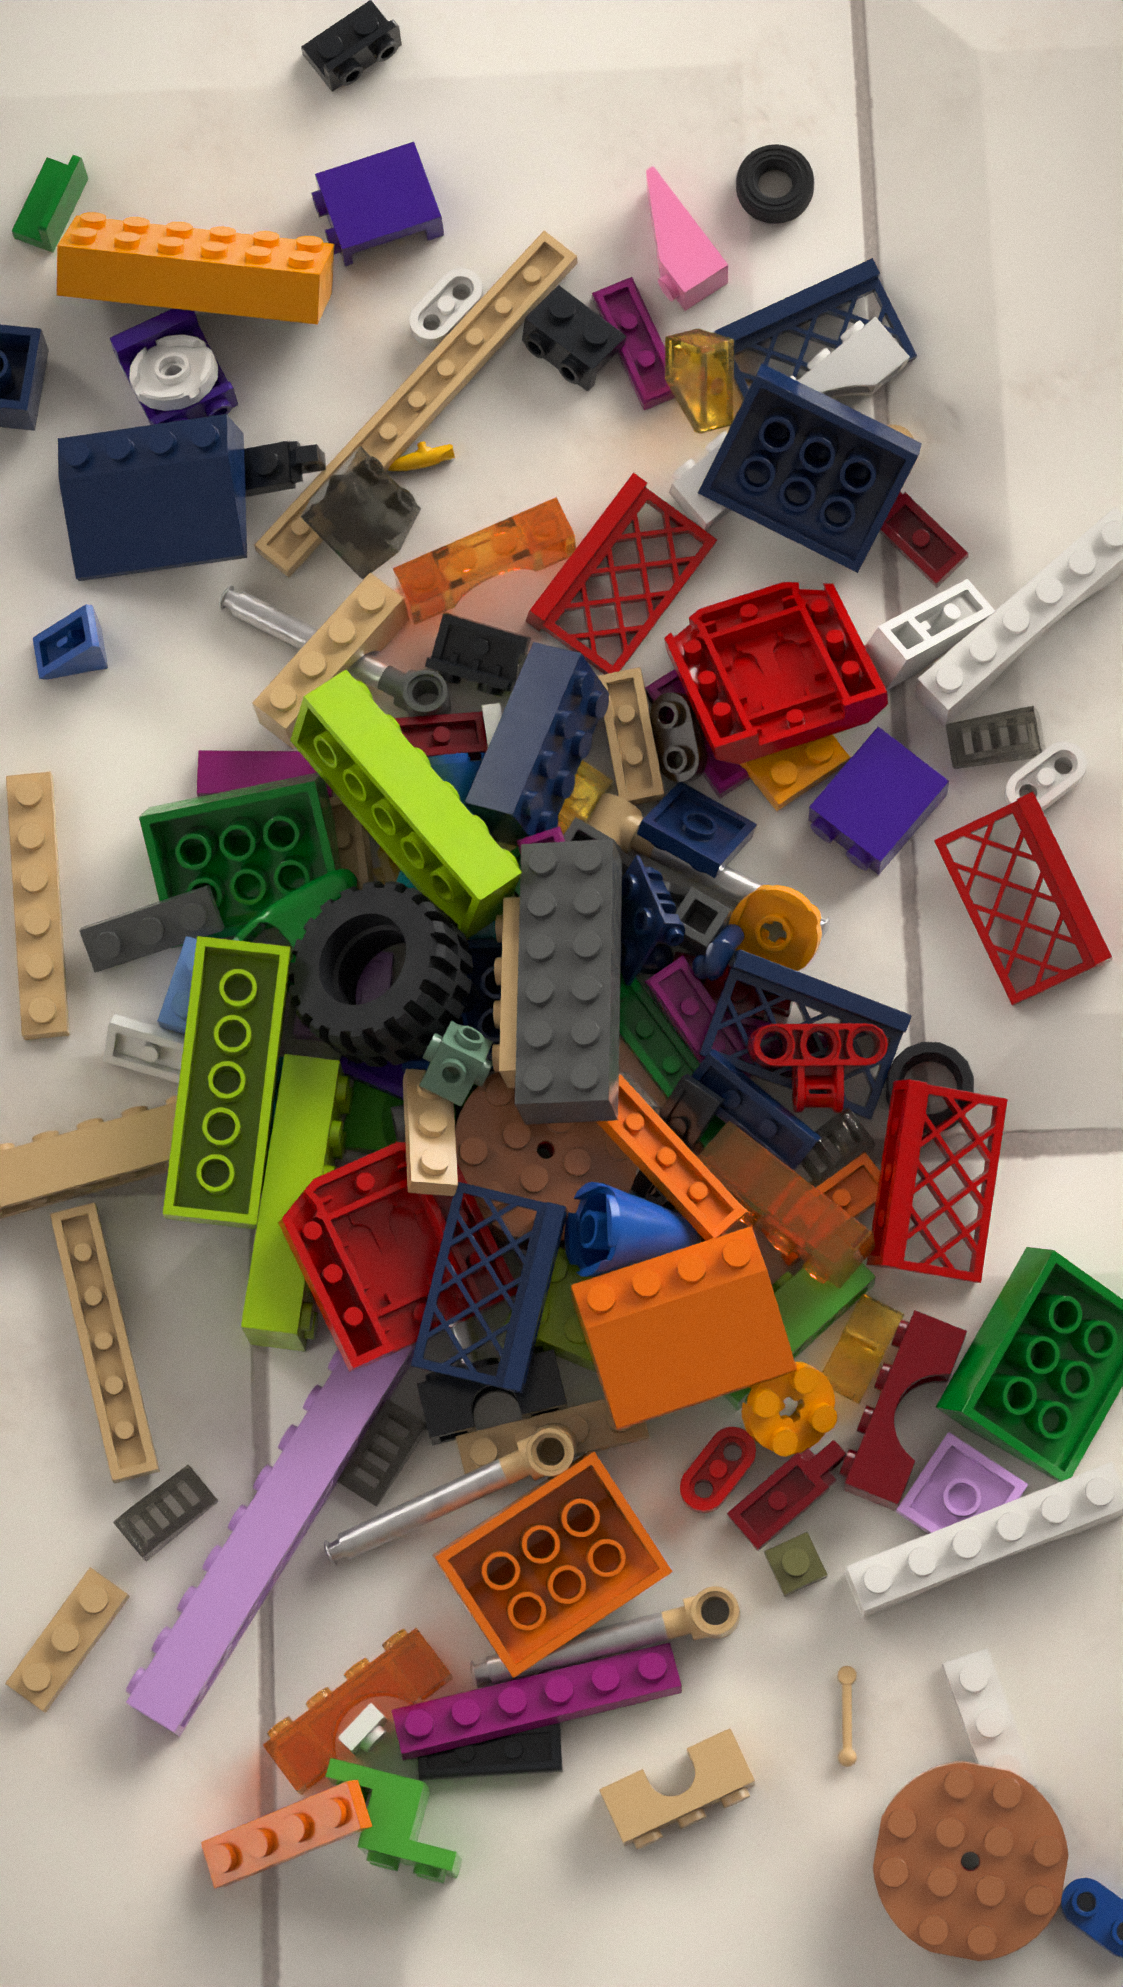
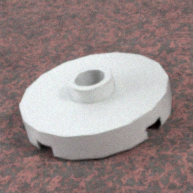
M184 334L165 336L156 340L157 345L148 351L146 347L143 348L136 355L130 366L129 379L138 400L149 408L162 411L183 409L199 402L212 390L218 378V364L212 350L206 347L205 342L198 337Z

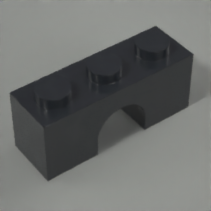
M535 1346L523 1394L437 1372L425 1375L426 1381L417 1383L432 1446L456 1440L458 1435L476 1432L474 1411L480 1399L489 1393L502 1392L513 1397L519 1405L523 1420L557 1410L568 1409L554 1349L544 1352L543 1346ZM492 1357L478 1360L472 1364L477 1372L496 1376L499 1361L498 1358Z

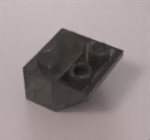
M359 446L312 495L301 518L363 580L369 573L374 572L400 551L421 508L417 505L413 495L407 489L401 488L387 474L382 463L377 458L370 456Z

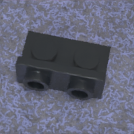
M369 0L302 45L301 50L302 55L333 92L341 85L347 86L354 83L365 69L377 61L383 62L388 60L396 53L402 42L399 25L394 19L388 21L372 0Z

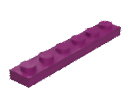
M669 1642L391 1711L404 1761L682 1693V1685Z

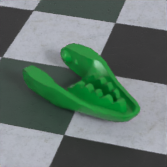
M337 869L302 885L260 911L247 922L233 940L253 942L262 933L267 924H270L294 948L296 940L303 939L306 933L303 927L310 917L315 920L322 912L320 907L329 899L338 900L341 898L340 892L353 886L357 887L358 880L354 873L348 869ZM294 954V958L291 960V962H295L296 956ZM290 980L288 982L287 992H289V986L294 985V983Z

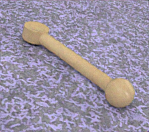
M843 1666L837 1675L839 1683L842 1684L843 1749L838 1754V1761L845 1767L854 1765L857 1760V1755L852 1749V1684L856 1681L857 1674L851 1666Z

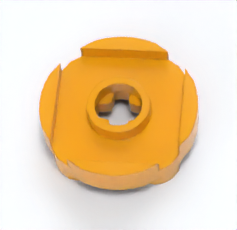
M761 885L756 888L755 891L740 901L729 921V924L738 925L744 932V940L736 951L741 949L796 971L804 968L814 957L822 936L821 914L818 908L811 904L800 892L781 885ZM774 921L781 923L782 929L786 932V938L779 937L776 942L770 941L768 939L770 932L764 929L765 923L773 924Z
M795 1362L797 1372L749 1387L751 1391L747 1397V1404L742 1403V1420L748 1434L757 1443L779 1456L787 1457L811 1448L822 1439L826 1432L831 1431L837 1422V1412L834 1409L835 1395L832 1385L821 1371L804 1362ZM787 1397L797 1401L796 1410L792 1415L780 1416L779 1412L785 1408L784 1400Z

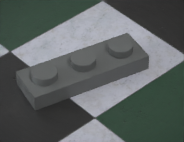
M210 885L84 926L79 932L93 970L96 973L184 943L186 936L197 939V936L205 937L222 931L225 926Z

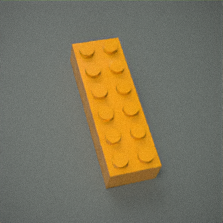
M87 212L80 216L76 215L57 245V296L318 325L332 295L334 244L323 243L321 238L315 236L287 239L279 238L277 233L270 231H259L250 235L236 233L235 229L224 226L213 227L210 230L195 229L186 222H171L167 225L150 224L149 220L141 217H129L122 221L106 219V216L101 213Z

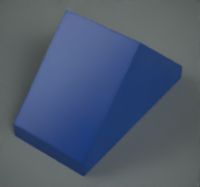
M85 604L33 637L39 679L48 680L108 668L102 628L93 605Z

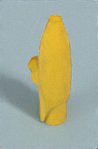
M426 442L417 443L418 449L415 452L397 458L391 464L388 471L403 472L434 466L442 461L454 459L453 447L451 444L431 448L426 446Z

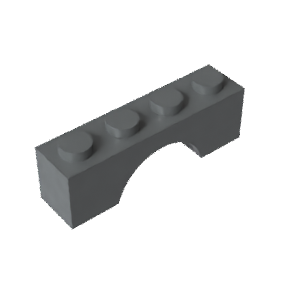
M577 817L574 818L563 835L565 842L612 839ZM614 840L622 861L623 876L633 859ZM663 879L667 891L672 897V902L676 906L677 911L675 914H678L685 927L684 940L679 946L696 956L706 955L709 944L729 925L731 909L692 886L682 887Z

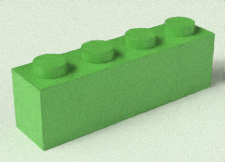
M838 1236L828 1245L824 1240L817 1243L804 1256L803 1260L807 1264L794 1276L789 1271L786 1272L772 1285L794 1359L875 1285L876 1276ZM748 1387L724 1395V1397L738 1411L742 1407L743 1402L747 1403V1397L751 1389Z

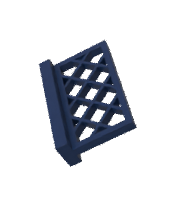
M873 258L714 331L711 340L712 346L718 358H722L742 400L749 389L746 382L752 383L755 376L741 372L734 359L735 356L749 350L766 356L763 363L768 366L770 358L795 367L792 376L796 378L799 369L810 371L807 367L808 363L802 361L809 340L834 348L835 350L843 344L840 337L846 331L849 322L855 324L861 320L866 325L871 321L852 314L856 301L871 293H874L881 307L878 320L882 324L885 315L890 327L883 326L892 337L896 338L898 344L910 356L908 362L916 359L917 354L879 279L880 272ZM850 303L848 312L839 310V308ZM829 314L844 320L837 341L813 332L817 318ZM811 321L808 330L799 328L800 326ZM789 332L805 338L798 359L773 351L778 336ZM771 340L769 349L759 346Z
M741 949L735 951L698 1055L706 1057L713 1050L711 1048L718 1030L734 1023L745 1049L731 1055L717 1052L740 1071L792 1090V1079L779 1075L790 1069L792 1071V1067H782L771 1072L763 1069L761 1065L753 1061L748 1051L749 1038L740 1020L764 1010L770 1025L777 1024L770 1007L788 1000L797 1004L804 1022L799 1024H813L830 1016L838 1019L840 1023H868L876 1025L882 1029L889 1039L886 1054L876 1064L860 1066V1068L844 1075L845 1081L863 1072L870 1087V1092L864 1107L848 1101L844 1093L843 1110L871 1120L903 1033L907 1031L912 1015ZM736 981L753 987L761 1005L738 1015L730 999ZM763 991L778 996V998L767 1002ZM806 1007L821 1014L810 1018ZM727 1008L732 1019L721 1023ZM817 1032L811 1034L817 1052L810 1055L815 1058L819 1056L822 1058L828 1051V1047H823ZM864 1032L858 1033L853 1039V1049L862 1058L864 1057L856 1039L867 1035ZM775 1034L762 1040L760 1047L777 1040L782 1049V1041ZM748 1053L752 1064L737 1058ZM879 1065L875 1079H873L869 1069ZM809 1090L810 1094H826L823 1090Z
M458 1182L455 1196L452 1198L411 1363L412 1367L520 1394L524 1393L568 1214L566 1206L550 1202L545 1203ZM464 1194L483 1198L493 1215L469 1229L460 1215ZM492 1201L508 1204V1206L497 1211ZM518 1207L537 1211L532 1230L516 1240L501 1218ZM497 1220L510 1244L486 1258L473 1234ZM459 1222L464 1233L454 1238L457 1223ZM469 1238L482 1261L458 1275L448 1260L452 1247ZM529 1240L525 1257L519 1245ZM515 1249L524 1264L520 1277L503 1286L490 1263ZM486 1266L499 1289L479 1302L474 1303L462 1280ZM447 1267L453 1278L442 1284ZM457 1284L470 1307L446 1321L437 1306L439 1295ZM518 1285L515 1301L513 1302L508 1291ZM503 1295L512 1309L510 1322L492 1332L479 1309ZM474 1312L486 1331L487 1336L468 1348L463 1349L450 1326ZM436 1314L441 1325L431 1330L434 1315ZM446 1330L459 1353L443 1363L424 1359L428 1340ZM507 1331L502 1349L496 1337ZM492 1341L501 1356L496 1376L477 1372L467 1355ZM463 1359L469 1370L451 1365Z

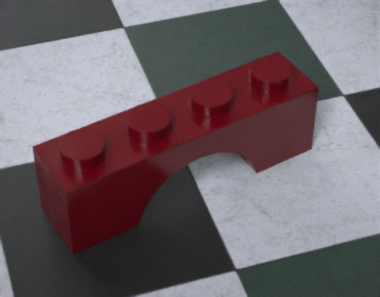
M914 1310L910 1322L901 1319L891 1343L892 1346L899 1348L893 1365L886 1362L883 1363L874 1385L875 1389L882 1391L876 1407L873 1408L866 1405L856 1430L864 1434L859 1449L855 1451L849 1448L839 1475L847 1478L844 1484V1491L896 1512L913 1471L915 1460L904 1450L898 1440L894 1425L895 1411L903 1398L912 1390L929 1383L949 1381L967 1334L966 1330Z

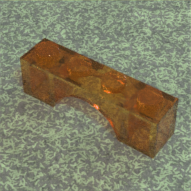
M557 497L394 567L396 587L404 598L409 615L414 625L455 608L464 595L495 576L520 569H529L537 572L569 558L576 549L575 534Z
M417 1628L410 1633L405 1629L396 1632L382 1644L385 1652L372 1662H369L367 1658H363L344 1673V1677L347 1679L346 1682L334 1691H331L329 1687L322 1689L306 1702L305 1705L309 1709L295 1721L290 1716L284 1718L267 1732L270 1740L263 1744L264 1748L300 1795H303L325 1778L330 1758L337 1759L336 1737L339 1726L348 1712L356 1705L375 1697L397 1698L410 1705L422 1703L453 1679L449 1670Z

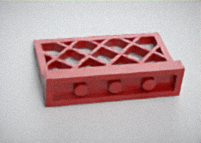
M634 472L529 610L525 620L526 623L540 632L543 629L571 651L581 653L589 664L604 675L622 670L718 540L646 488L648 483ZM646 503L662 514L664 529L640 532L637 515ZM670 521L679 527L671 528ZM632 523L633 533L623 534ZM690 534L703 545L695 556L676 558L672 536ZM666 537L669 559L645 562L642 540ZM635 541L638 563L614 566L612 555L614 545L621 542ZM606 557L607 567L598 568ZM687 565L679 576L678 566ZM671 567L672 587L667 591L650 593L647 570ZM640 571L643 594L619 597L616 574ZM609 575L613 598L588 601L586 583L590 577ZM580 592L582 602L571 603ZM662 599L653 611L652 600ZM645 601L648 617L643 625L624 627L621 604ZM614 605L618 628L593 631L590 608ZM583 609L587 632L569 634L559 627L556 622L564 612ZM636 634L627 645L626 635ZM619 636L622 654L613 665L597 654L595 639ZM588 640L589 648L580 641Z
M1030 792L1018 798L1017 801L934 840L1012 1006L1092 968H1097L1112 961V955L1034 792ZM1013 814L1021 830L1015 848L989 840L995 822ZM987 827L984 838L972 834ZM964 837L981 843L973 868L954 862L947 845ZM1023 839H1025L1031 854L1019 851ZM987 846L1012 854L1003 879L978 870ZM1017 856L1036 862L1040 874L1034 890L1009 881ZM958 870L970 873L966 886ZM976 876L1001 884L992 909L975 904L971 899L969 893ZM1043 879L1051 896L1039 892ZM1006 887L1032 895L1023 920L997 912ZM1037 897L1056 904L1060 915L1054 931L1028 922ZM978 911L990 915L986 928ZM995 917L1021 926L1012 951L993 945L989 933ZM1063 921L1071 937L1059 933ZM1026 928L1051 936L1043 962L1017 953ZM1056 939L1075 945L1083 962L1067 970L1048 964ZM997 952L1010 956L1006 968H1004ZM1015 958L1040 967L1035 984L1016 993L1008 977ZM1045 969L1058 973L1041 981Z
M911 1079L893 1081L866 1265L981 1283L1008 1099L929 1085L927 1082ZM928 1095L943 1098L953 1113L936 1127L926 1114ZM955 1100L968 1103L960 1108ZM978 1104L991 1106L993 1109L990 1127L978 1135L965 1114ZM958 1120L971 1141L953 1154L940 1133ZM925 1128L928 1133L922 1137L923 1129ZM988 1138V1144L986 1147L983 1141ZM933 1139L946 1160L928 1173L919 1160L920 1149ZM976 1147L985 1160L984 1171L971 1181L958 1160ZM951 1166L965 1187L946 1200L933 1179ZM918 1173L921 1179L916 1183V1176ZM982 1183L981 1192H979L976 1187ZM926 1185L939 1204V1207L921 1219L912 1206L913 1196ZM969 1193L978 1205L977 1218L965 1227L951 1206ZM942 1213H945L958 1233L939 1246L926 1226ZM910 1219H911V1221L914 1223V1226H912V1227L909 1229V1224H910ZM973 1230H975L974 1240H973V1238L971 1237V1235L969 1234V1233H971ZM917 1232H920L933 1251L919 1263L904 1260L907 1240ZM962 1239L972 1252L969 1271L955 1269L945 1255L947 1250ZM938 1259L943 1267L929 1264Z

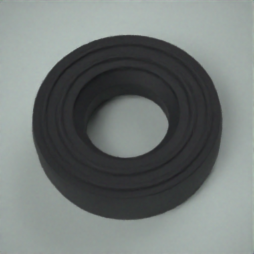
M779 144L762 146L748 154L738 169L736 176L737 197L744 210L759 221L772 224L791 221L801 215L812 200L814 193L813 170L808 160L799 151L789 146ZM771 170H780L786 173L792 181L791 190L780 198H771L764 195L758 187V181L764 173Z

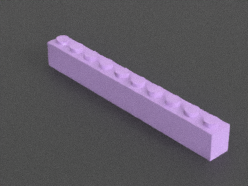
M416 1344L349 1372L339 1349H337L328 1365V1369L332 1371L323 1387L317 1384L312 1389L303 1405V1409L307 1413L298 1427L292 1424L283 1435L278 1445V1449L282 1453L273 1467L267 1464L258 1475L253 1485V1489L257 1493L248 1507L242 1504L233 1515L228 1525V1529L232 1533L223 1548L216 1545L208 1555L202 1568L207 1573L198 1588L190 1586L180 1600L177 1610L181 1612V1615L171 1629L166 1626L155 1640L152 1651L156 1655L148 1668L145 1670L140 1667L130 1680L126 1688V1692L130 1694L126 1701L128 1705L175 1735L181 1736L410 1367Z

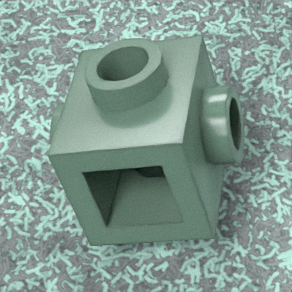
M451 1021L444 1036L434 1033L422 1057L430 1063L419 1086L462 1106L473 1083L482 1087L493 1063L486 1057L493 1041L483 1037L473 1027L461 1026Z

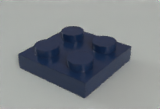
M678 782L643 818L637 835L651 842L654 847L667 851L690 864L696 871L706 873L715 879L751 840L758 824L689 785Z

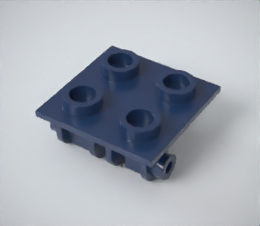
M637 855L626 873L622 876L620 971L626 986H631L657 942L667 943L668 946H677L683 942V935L685 933L684 924L681 922L678 914H675L677 909L663 882L661 872L653 867H645L641 857Z

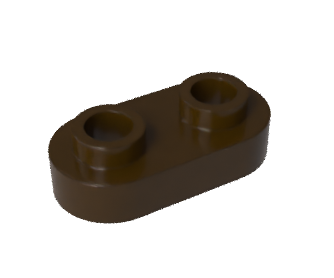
M680 692L664 693L656 698L650 710V720L660 769L671 781H694L703 774L707 765V754L701 725L686 694ZM669 708L674 712V719L671 723L666 718V712ZM678 752H680L683 757V762L680 767H678L675 763V755Z

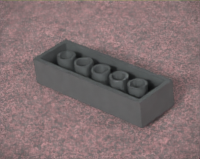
M613 839L521 844L522 874L520 876L515 1106L525 1125L618 1120L621 858Z

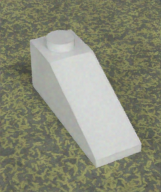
M966 579L878 626L866 643L865 648L886 690L917 674L966 637L995 610Z

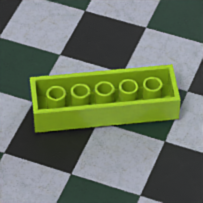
M344 670L303 696L290 739L291 743L419 892L449 915L458 924V929L465 934L467 939L495 921L496 915H503V898L512 897L522 874L517 860L508 850L502 849L490 836L485 822L477 815H472L463 805L453 785L443 781L431 768L426 754L421 749L414 748L402 734L398 722L379 708L373 701L368 687L363 682L356 681L347 670Z
M197 936L163 1207L165 1219L257 1229L268 1156L289 982V965L292 957L289 946Z
M284 1054L241 1328L250 1345L306 1352L307 1339L315 1340L319 1313L314 1312V1297L278 1222L314 1178L335 1170V1160L343 1159L347 1133L343 1132L342 1115H350L354 1090L353 1087H349L350 1076L344 1075L339 1060Z

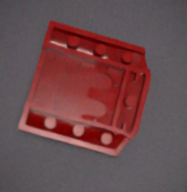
M781 582L700 608L689 617V625L673 637L670 632L664 637L666 651L716 760L740 765L869 723L888 705L887 690L833 583H823L824 590L799 589V582Z
M396 1142L314 1178L278 1222L349 1372L368 1366L417 1343L453 1196L408 1193L406 1142ZM457 1163L458 1182L467 1184ZM464 1194L460 1215L470 1229L485 1219L474 1196ZM459 1222L457 1223L454 1238L464 1233ZM488 1226L473 1234L486 1258L499 1250ZM469 1238L452 1247L448 1259L458 1275L482 1261ZM503 1256L490 1263L503 1286L514 1280ZM486 1266L462 1280L474 1303L479 1302L499 1289ZM447 1267L442 1284L453 1278ZM457 1284L439 1295L437 1306L446 1321L470 1307ZM517 1286L508 1291L511 1298L516 1296ZM501 1295L481 1307L479 1311L484 1313L504 1303L506 1299ZM473 1312L472 1314L458 1321L454 1325L450 1326V1328L475 1317V1313ZM436 1314L434 1315L431 1330L441 1325Z

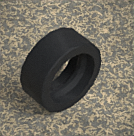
M921 1042L907 1047L894 1059L887 1074L886 1100L889 1108L893 1081L904 1080L906 1073L912 1067L923 1062H936L946 1066L954 1075L957 1090L974 1093V1076L968 1061L956 1049L941 1042ZM955 1100L960 1108L968 1103ZM948 1107L944 1111L927 1114V1116L936 1127L953 1113ZM958 1120L945 1130L953 1128L958 1123ZM924 1128L923 1133H928L927 1130Z

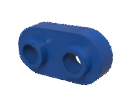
M1079 1878L1069 1883L1062 1892L1060 1909L1064 1918L1109 1953L1123 1958V1940L1117 1935V1927L1123 1923V1900L1104 1885L1091 1878ZM1082 1893H1087L1094 1899V1908L1089 1912L1082 1911L1077 1906V1898Z

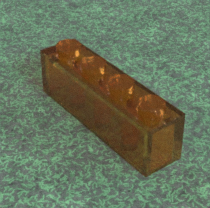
M731 1121L727 1122L697 1156L747 1210L740 1220L747 1226H752V1228L757 1223L769 1233L767 1239L781 1253L788 1256L793 1252L804 1260V1269L818 1282L825 1284L829 1280L840 1289L875 1249L876 1245L872 1231Z

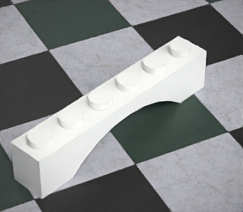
M874 317L866 325L861 320L852 325L840 337L844 343L832 353L825 348L813 357L807 364L810 371L799 380L794 376L790 378L832 399L849 395H872L905 368L910 356L881 322ZM726 431L719 434L706 446L705 449L709 453L699 462L695 463L690 459L672 474L675 481L671 485L669 494L690 519L705 531L731 511L698 494L706 474L727 434Z
M1115 506L917 678L915 697L945 728L975 703L998 676L1050 626L1082 601L1109 586L1123 574V513Z
M1110 1462L846 1566L845 1576L860 1613L864 1618L905 1602L945 1582L1038 1545L1088 1530L1123 1516V1486L1113 1462Z

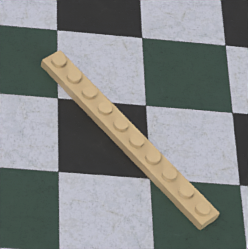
M543 231L326 466V470H323L254 544L256 552L289 578L388 471L391 464L411 446L522 325L525 317L577 265V255L546 231Z

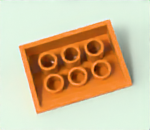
M752 1226L571 1285V1300L617 1431L797 1372L770 1277Z
M588 1451L573 1461L566 1471L559 1475L550 1476L432 1555L513 1678L673 1572L595 1451Z

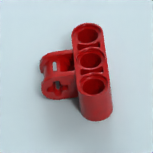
M868 1023L771 1024L759 1027L753 1031L748 1041L749 1055L757 1064L766 1067H792V1104L795 1113H802L804 1108H832L834 1113H841L844 1105V1067L876 1064L884 1057L888 1046L887 1037L882 1029ZM768 1032L776 1034L782 1041V1051L775 1059L768 1058L761 1051V1039ZM814 1032L821 1033L828 1041V1051L820 1059L810 1055L806 1046L807 1039ZM860 1032L870 1035L874 1042L873 1052L867 1058L858 1056L853 1049V1039ZM809 1090H826L827 1093L810 1094Z

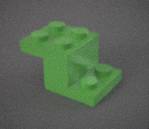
M330 1758L325 1777L334 1786L346 1781L358 1780L365 1803L368 1794L371 1795L367 1810L372 1827L361 1831L357 1845L364 1854H367L366 1861L370 1862L371 1865L392 1871H398L400 1863L413 1866V1873L417 1874V1877L443 1884L446 1875L458 1877L462 1858L457 1852L417 1842L431 1791L425 1782Z

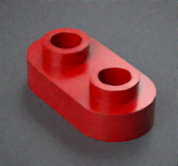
M739 1427L721 1429L712 1437L684 1473L680 1482V1494L684 1504L689 1509L703 1514L717 1510L750 1470L756 1458V1445L754 1439L747 1431ZM731 1445L737 1446L742 1452L741 1457L735 1461L727 1460L723 1454L725 1448ZM701 1482L709 1483L713 1488L712 1494L707 1498L697 1496L694 1491L697 1484Z

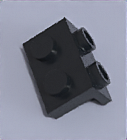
M560 285L525 317L522 341L531 354L537 358L547 360L559 370L565 380L572 384H578L586 391H589L595 385L597 372L625 345L626 335Z
M446 612L443 613L432 656L427 657L425 667L435 669V672L440 674L447 682L460 684L461 678L478 682L477 690L502 697L504 690L513 691L524 665L531 637Z

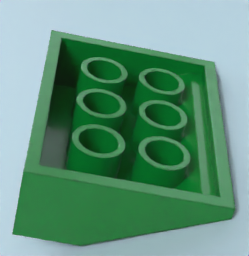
M318 773L152 806L139 816L159 901L210 885L225 928L220 932L205 937L220 939L235 936L251 918L302 885L328 872L341 869L326 782ZM267 924V926L265 927V929H270V928H275V927H273V926L270 925V924Z
M1026 1247L935 1407L972 1433L1054 1480L1062 1482L1072 1478L1123 1387V1299L1055 1250Z

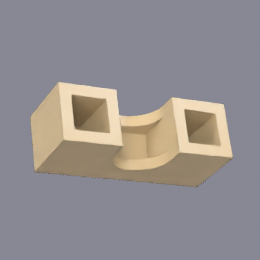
M731 1728L687 1748V1754L695 1770V1777L690 1788L680 1795L665 1796L655 1791L650 1785L643 1769L599 1789L624 1847L634 1842L636 1849H641L662 1839L663 1836L660 1830L678 1822L680 1829L686 1828L707 1817L703 1810L720 1801L724 1808H728L750 1797L747 1789L755 1785V1779Z

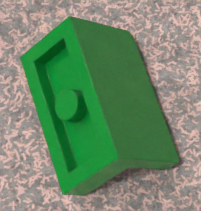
M72 155L68 165L48 157L46 158L12 228L14 239L54 253L88 181L81 157Z

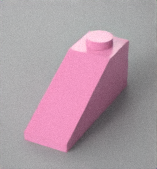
M652 166L646 170V183L660 273L658 284L670 301L676 299L686 311L728 284V264L655 167Z

